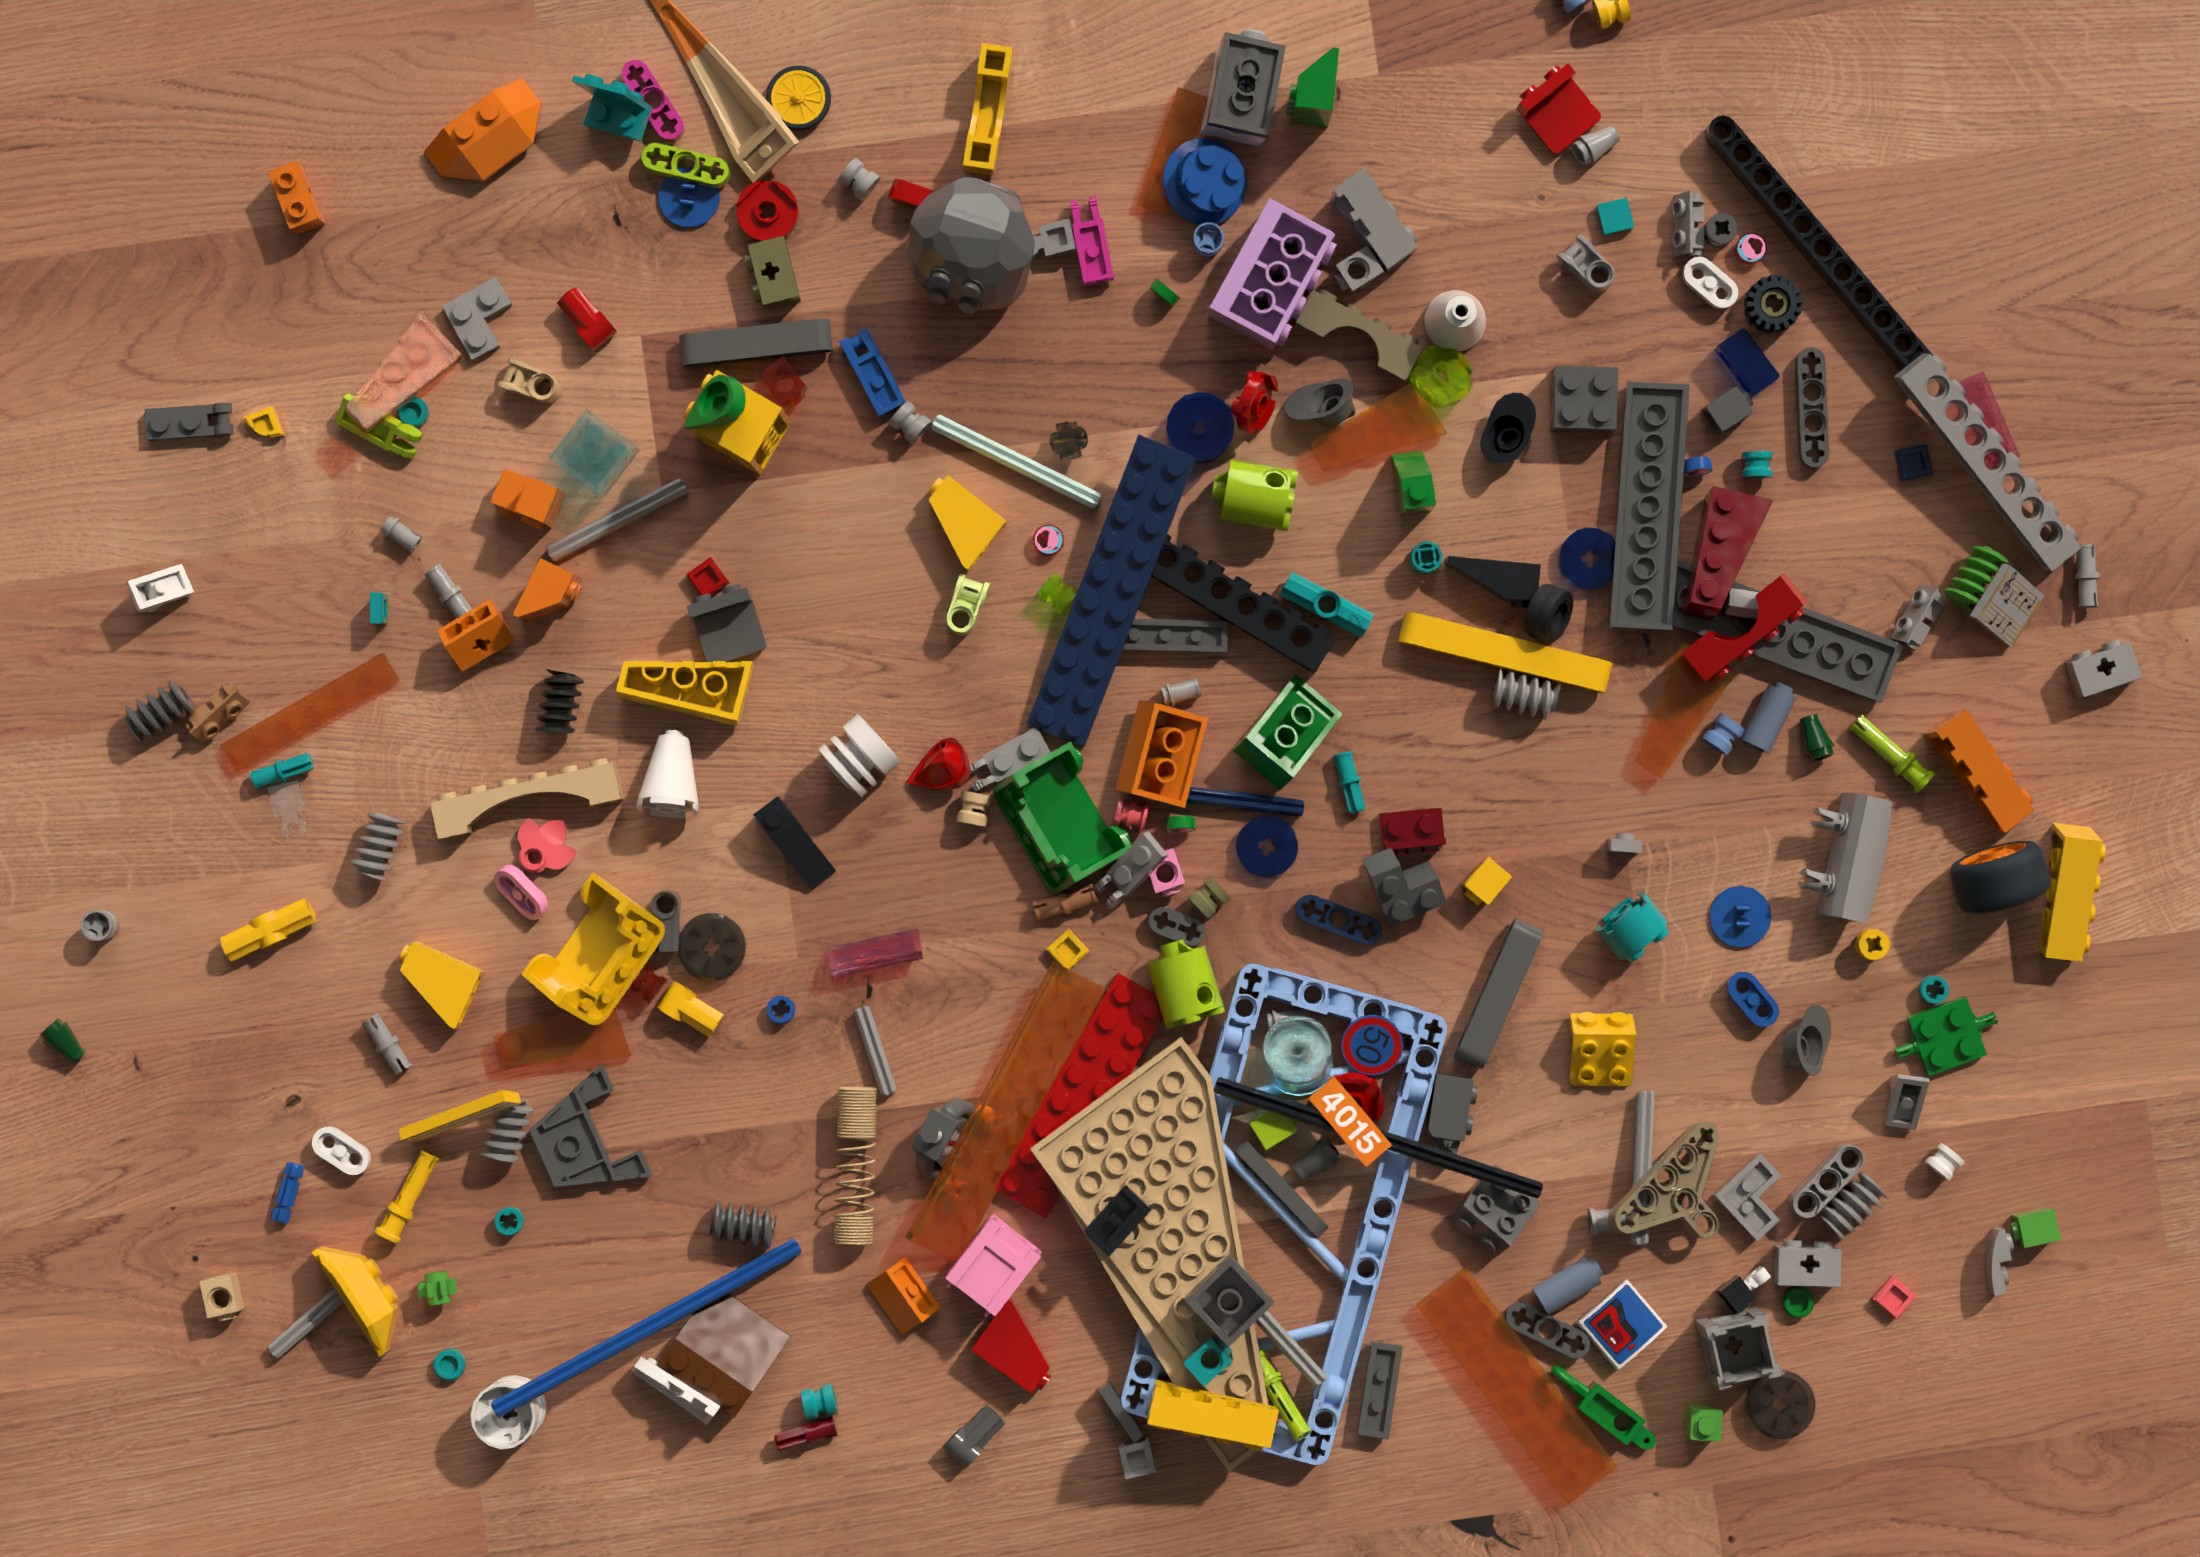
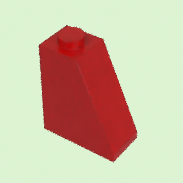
M1009 1298L971 1347V1351L1032 1394L1036 1388L1041 1391L1052 1376L1048 1373L1050 1363L1014 1300Z

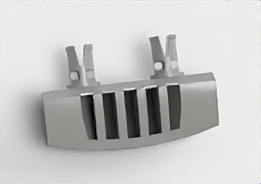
M1843 793L1838 813L1816 807L1812 812L1825 818V821L1810 820L1811 825L1834 831L1826 873L1803 868L1799 874L1812 879V882L1798 881V886L1821 892L1817 911L1818 915L1866 924L1874 904L1884 866L1890 831L1892 802L1868 795Z

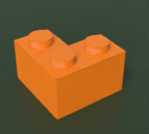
M504 468L490 503L498 506L497 513L512 519L515 514L522 516L520 521L542 530L544 525L550 528L553 527L566 494L547 483Z

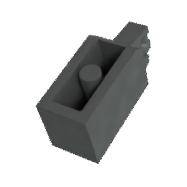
M1435 1073L1426 1129L1434 1137L1435 1148L1457 1154L1460 1141H1465V1135H1471L1473 1117H1469L1468 1114L1470 1104L1475 1105L1478 1092V1086H1473V1079Z

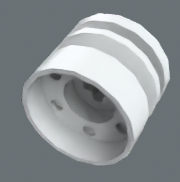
M856 714L843 726L850 740L844 743L833 735L830 739L838 748L835 753L825 744L818 749L823 754L826 765L846 787L863 797L867 793V790L859 782L863 777L874 787L877 782L870 772L874 767L887 775L901 761L859 714Z
M518 1375L502 1377L481 1391L473 1402L471 1410L472 1427L478 1438L488 1446L498 1449L514 1448L536 1433L543 1424L547 1411L543 1394L514 1409L517 1413L513 1416L507 1413L502 1417H497L491 1407L492 1401L531 1381L529 1378Z

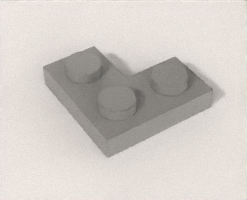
M497 277L486 281L442 306L473 362L500 347L486 319L512 306V303Z
M1758 1152L1713 1195L1756 1241L1761 1239L1780 1221L1759 1197L1781 1175Z

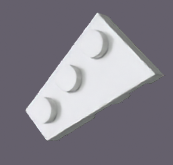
M640 1357L631 1372L705 1425L709 1424L720 1408L718 1404L695 1391L677 1377L665 1372L664 1368L659 1366L656 1360L650 1357L647 1360Z

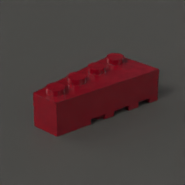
M1716 486L1710 489L1704 499L1683 613L1714 619L1727 598L1773 500Z

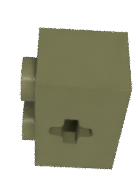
M784 236L748 245L750 254H746L744 257L748 272H755L757 284H753L752 288L756 303L762 302L764 308L769 309L800 301L801 297ZM773 266L774 270L779 272L775 274V280L770 281L768 276L764 275L768 273V267Z

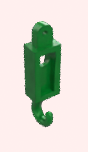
M1555 1365L1551 1368V1375L1579 1397L1575 1406L1626 1445L1632 1441L1644 1450L1654 1447L1656 1443L1655 1436L1643 1426L1646 1420L1594 1380L1587 1387L1560 1366ZM1621 1413H1625L1631 1418V1423L1625 1431H1619L1614 1426L1615 1417Z

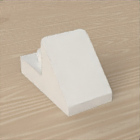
M182 564L126 582V586L139 612H153L163 604L190 596L194 592Z

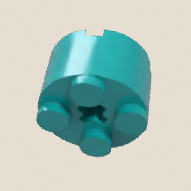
M1644 891L1637 893L1640 898L1635 901L1628 897L1616 905L1602 918L1606 924L1602 928L1597 924L1595 928L1596 932L1619 960L1627 958L1630 963L1634 962L1644 954V947L1652 941L1654 943L1661 941L1669 933V930L1666 928L1668 920Z

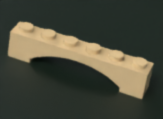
M607 758L590 761V767L578 770L577 765L559 768V774L547 776L545 771L528 775L529 781L517 783L516 778L499 781V787L487 790L486 785L468 788L467 795L457 797L456 792L437 795L438 801L430 803L437 838L443 840L473 833L472 826L488 812L506 802L539 793L573 794L589 799L590 806L624 800L617 764L613 762L608 763Z

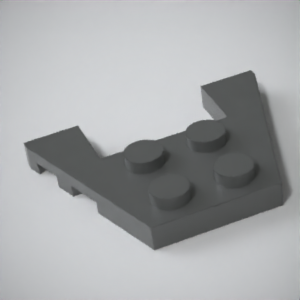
M604 1064L598 1066L529 1130L554 1187L647 1178L653 1175L642 1149L612 1162L588 1110L587 1102L615 1090Z

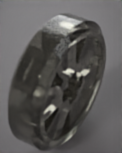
M720 913L698 915L691 919L680 932L678 951L680 962L692 976L705 981L725 979L734 974L744 961L747 949L745 935L741 927L726 915ZM709 938H715V943H720V949L715 951V956H710L709 951H704L703 947L709 943Z
M1780 1369L1781 1376L1769 1379L1765 1376L1754 1379L1746 1393L1745 1409L1750 1422L1761 1433L1775 1439H1788L1799 1435L1809 1426L1815 1414L1816 1404L1811 1387L1801 1376L1792 1371ZM1778 1396H1783V1400L1788 1402L1787 1408L1782 1407V1412H1778L1777 1408L1772 1405L1773 1400L1778 1401Z

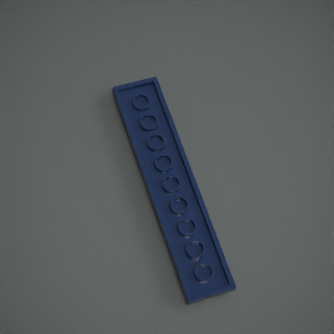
M1138 434L1027 725L1085 747L1197 459L1196 456Z

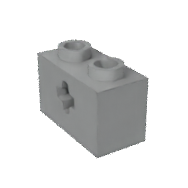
M2117 639L2102 644L2103 651L2091 654L2090 649L2072 655L2074 661L2065 663V667L2076 699L2142 678L2131 642L2121 644L2120 640ZM2107 663L2108 669H2105L2104 672H2098L2097 666Z
M1783 1240V1245H1774L1773 1282L1777 1285L1841 1287L1842 1249L1833 1247V1241H1814V1246H1802L1801 1240ZM1807 1255L1810 1259L1814 1260V1265H1809L1808 1270L1801 1266V1261H1805Z

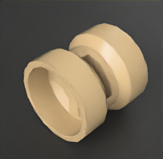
M962 791L960 800L963 804L962 809L957 814L956 821L986 827L988 820L986 809L991 804L992 796Z

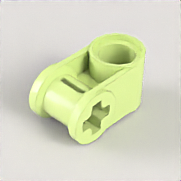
M960 573L947 614V624L952 633L963 636L973 630L980 609H982L990 587L989 582L982 584L967 579L965 574ZM957 613L967 614L970 618L969 624L964 628H957L952 623L954 615Z

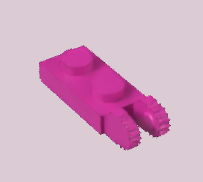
M1096 196L1089 197L1088 201L1089 210L1093 218L1091 221L1081 222V211L1077 200L1070 201L1074 221L1072 227L1084 286L1114 281L1103 218L1100 219Z

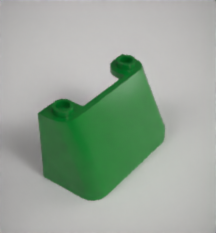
M1071 742L1013 773L993 789L997 804L1046 887L1055 894L1121 857L1131 847L1129 835L1124 829L1115 825L1107 827L1077 774L1082 771L1083 757Z

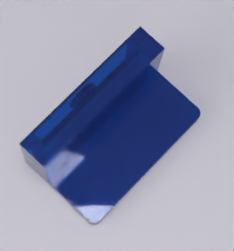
M1745 328L1740 329L1713 349L1742 389L1749 394L1750 398L1780 377L1777 370Z

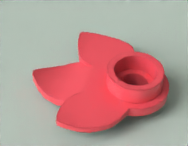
M528 818L521 825L517 837L522 848L519 853V863L525 871L540 873L546 868L559 870L573 861L577 851L563 844L566 837V827L563 820L549 821L539 828L533 820ZM533 852H537L540 855V861L536 864L531 863L529 860V856Z

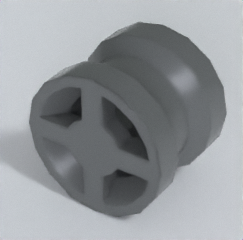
M1727 213L1715 214L1704 226L1705 240L1714 247L1726 246L1737 234L1738 226L1736 220Z

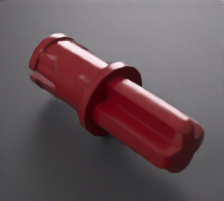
M829 1417L828 1419L807 1425L804 1422L802 1427L776 1434L774 1440L778 1451L782 1452L808 1444V1447H811V1443L836 1437L838 1434L833 1417Z

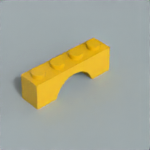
M987 43L981 44L974 106L963 161L964 172L995 176L1013 60L1012 47Z

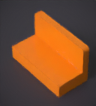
M906 1257L867 1283V1287L901 1334L916 1327L941 1308Z

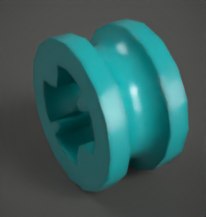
M1928 976L1920 982L1918 992L1924 1001L1938 1004L1947 998L1949 986L1939 976ZM1934 981H1937L1939 983L1937 987H1941V993L1935 994L1932 999L1928 996L1931 993L1926 992L1927 985H1933Z
M516 1207L503 1208L496 1214L495 1226L501 1234L513 1235L519 1232L524 1225L523 1213ZM513 1213L517 1217L514 1219V1221H518L517 1226L505 1228L502 1225L505 1222L501 1221L502 1216H508Z

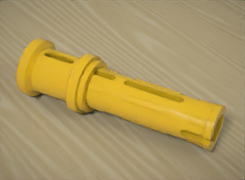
M421 1149L417 1161L403 1184L395 1202L391 1201L388 1204V1212L381 1226L375 1228V1233L394 1243H400L401 1238L399 1236L407 1221L413 1218L414 1212L412 1209L439 1160L437 1156Z

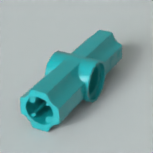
M1291 572L1279 595L1314 613L1318 618L1327 620L1360 638L1364 636L1374 616L1373 613L1340 597L1334 591L1327 590L1294 572ZM1322 597L1333 599L1335 602L1334 611L1331 613L1322 612L1318 607L1319 599Z

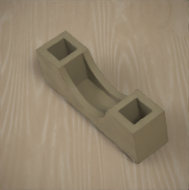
M1321 289L1318 293L1313 290L1294 327L1320 341L1337 331L1350 330L1360 333L1374 347L1377 358L1376 370L1404 384L1423 347L1418 345L1419 340L1407 333H1402L1400 336L1390 331L1392 326L1378 318H1375L1374 322L1363 316V310L1352 304H1348L1345 307L1335 302L1337 297L1328 291Z

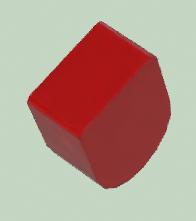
M894 179L888 199L916 210L933 191L905 180Z

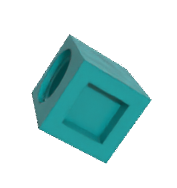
M1210 1335L1183 1359V1364L1205 1387L1232 1363V1358L1229 1356L1232 1350L1220 1337L1215 1340ZM1206 1351H1214L1218 1354L1219 1360L1216 1365L1207 1367L1201 1362L1202 1354Z

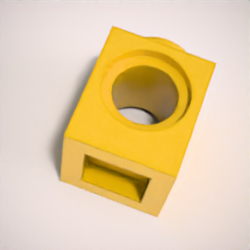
M1485 857L1463 883L1462 886L1467 889L1464 895L1477 906L1481 902L1489 905L1512 876L1490 857Z

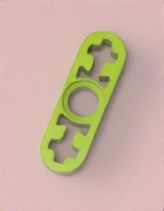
M660 143L647 145L641 154L645 168L653 174L711 188H721L730 180L731 174L727 163L718 157ZM656 152H660L663 159L671 161L672 169L668 170V163L658 161L656 165H653L649 156H655ZM683 158H690L695 163L693 170L689 173H681L677 169L679 161ZM703 161L704 168L708 170H714L716 166H719L723 175H717L716 180H712L710 173L701 171V177H697L701 170L700 162Z

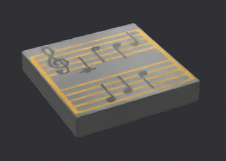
M2003 563L1970 616L2000 642L2012 648L2044 598V595L2014 568Z

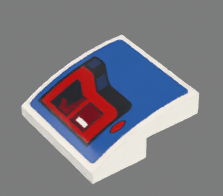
M1627 1279L1618 1284L1602 1301L1597 1302L1576 1322L1616 1370L1627 1364L1667 1328V1325Z

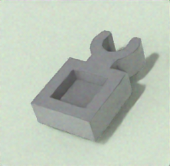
M1069 219L1040 226L1041 235H1033L1035 245L1032 259L1038 257L1041 251H1045L1047 258L1077 251L1073 227Z

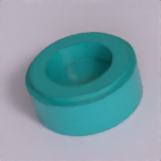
M409 396L399 403L397 416L402 421V424H410L415 428H419L429 418V407L421 398Z
M445 1349L435 1357L433 1363L434 1371L443 1380H455L465 1371L466 1359L457 1349Z

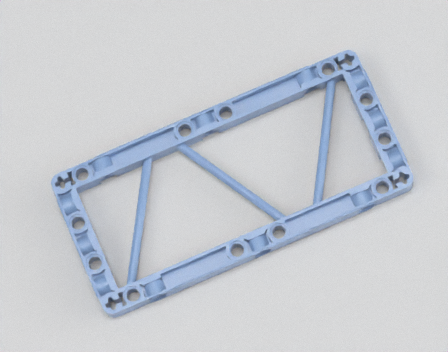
M1250 963L1240 969L1209 1071L1213 1090L1219 1077L1240 1083L1250 1040L1256 1027L1264 997L1351 1022L1361 1016H1365V1006L1368 1003L1375 1002L1381 1009L1379 1016H1384L1395 1023L1402 1036L1411 1038L1409 1049L1402 1051V1056L1396 1064L1405 1063L1386 1132L1418 1142L1447 1034V1024L1442 1017L1422 1011L1417 1007L1274 967L1272 969ZM1252 969H1257L1256 973L1261 977L1260 982H1254L1251 990L1252 992H1258L1256 998L1245 993L1239 994L1240 987L1245 990L1247 989L1248 980L1244 978V974L1251 973ZM1311 985L1317 986L1321 992L1320 999L1315 1003H1308L1304 998L1305 989ZM1241 999H1248L1252 1002L1253 1010L1248 1016H1240L1236 1013L1235 1005ZM1433 1019L1436 1020V1025L1440 1027L1439 1033L1433 1032L1431 1042H1437L1436 1048L1428 1044H1419L1420 1038L1427 1040L1429 1031L1424 1029L1426 1023L1431 1024ZM1423 1049L1429 1050L1432 1055L1431 1063L1425 1067L1419 1066L1415 1060L1416 1054ZM1344 1065L1255 1089L1273 1095H1281L1327 1083L1334 1075L1359 1072L1352 1069L1349 1065ZM1214 1092L1226 1163L1344 1283L1333 1320L1287 1331L1295 1342L1330 1333L1320 1367L1327 1376V1379L1314 1389L1305 1421L1311 1430L1321 1434L1319 1445L1323 1451L1317 1452L1315 1456H1311L1308 1446L1315 1445L1316 1434L1310 1433L1307 1437L1296 1442L1285 1423L1278 1420L1271 1448L1263 1447V1451H1260L1285 1459L1297 1460L1311 1465H1320L1330 1455L1341 1412L1348 1396L1413 1158L1390 1150H1386L1379 1156L1347 1269L1224 1143L1233 1107L1246 1103ZM1380 1200L1388 1201L1391 1206L1389 1213L1385 1216H1377L1374 1213V1205ZM1369 1260L1373 1263L1374 1270L1369 1276L1358 1274L1357 1266L1361 1261ZM1138 1326L1132 1357L1121 1392V1403L1127 1412L1147 1418L1154 1381L1158 1377L1168 1374ZM1268 1336L1257 1339L1259 1351L1277 1347ZM1145 1360L1150 1362L1152 1365L1150 1374L1140 1376L1135 1372L1134 1367L1139 1361ZM1131 1379L1141 1384L1140 1398L1144 1399L1143 1402L1137 1401L1136 1406L1131 1405L1130 1399L1127 1398V1395L1134 1394L1136 1383H1130ZM1327 1411L1332 1415L1331 1423L1324 1427L1315 1423L1316 1415L1319 1412Z

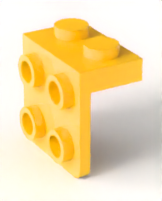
M1592 1012L1570 1013L1572 1035L1571 1084L1574 1086L1631 1085L1636 1046L1633 1014L1614 1012L1612 1014H1594Z

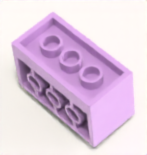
M1269 198L1209 308L1208 316L1274 351L1277 344L1282 347L1291 332L1292 326L1288 324L1290 319L1293 317L1297 320L1306 304L1307 299L1303 297L1306 290L1312 293L1321 277L1322 271L1318 270L1320 264L1322 263L1327 266L1337 246L1333 242L1335 233ZM1286 247L1296 248L1298 254H1287ZM1280 274L1283 282H1273L1270 275ZM1255 302H1267L1268 309H1258Z

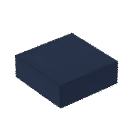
M1926 444L1894 451L1900 481L1933 474Z

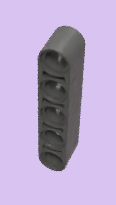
M813 319L679 335L682 367L685 368L822 354L833 351L829 319Z
M1518 918L1513 920L1454 1052L1455 1058L1480 1069L1484 1068L1540 944L1544 930Z

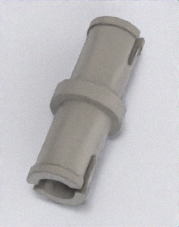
M2082 544L2079 545L2081 549L2076 552L2077 573L2074 574V580L2078 581V608L2099 607L2097 580L2100 579V573L2096 572V545Z
M441 564L436 565L424 574L441 596L439 598L442 604L446 603L456 618L472 610L461 594V587L459 585L455 586Z
M378 1012L371 1017L378 1027L377 1029H375L370 1019L361 1024L366 1028L377 1045L375 1048L377 1053H382L392 1068L394 1075H397L403 1070L396 1059L400 1061L404 1069L410 1067L412 1063L397 1043L398 1037L391 1034Z

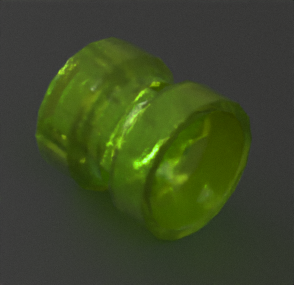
M1054 572L1038 591L1036 597L1042 602L1053 603L1052 610L1061 615L1074 600L1078 591L1073 586L1065 587L1062 577Z

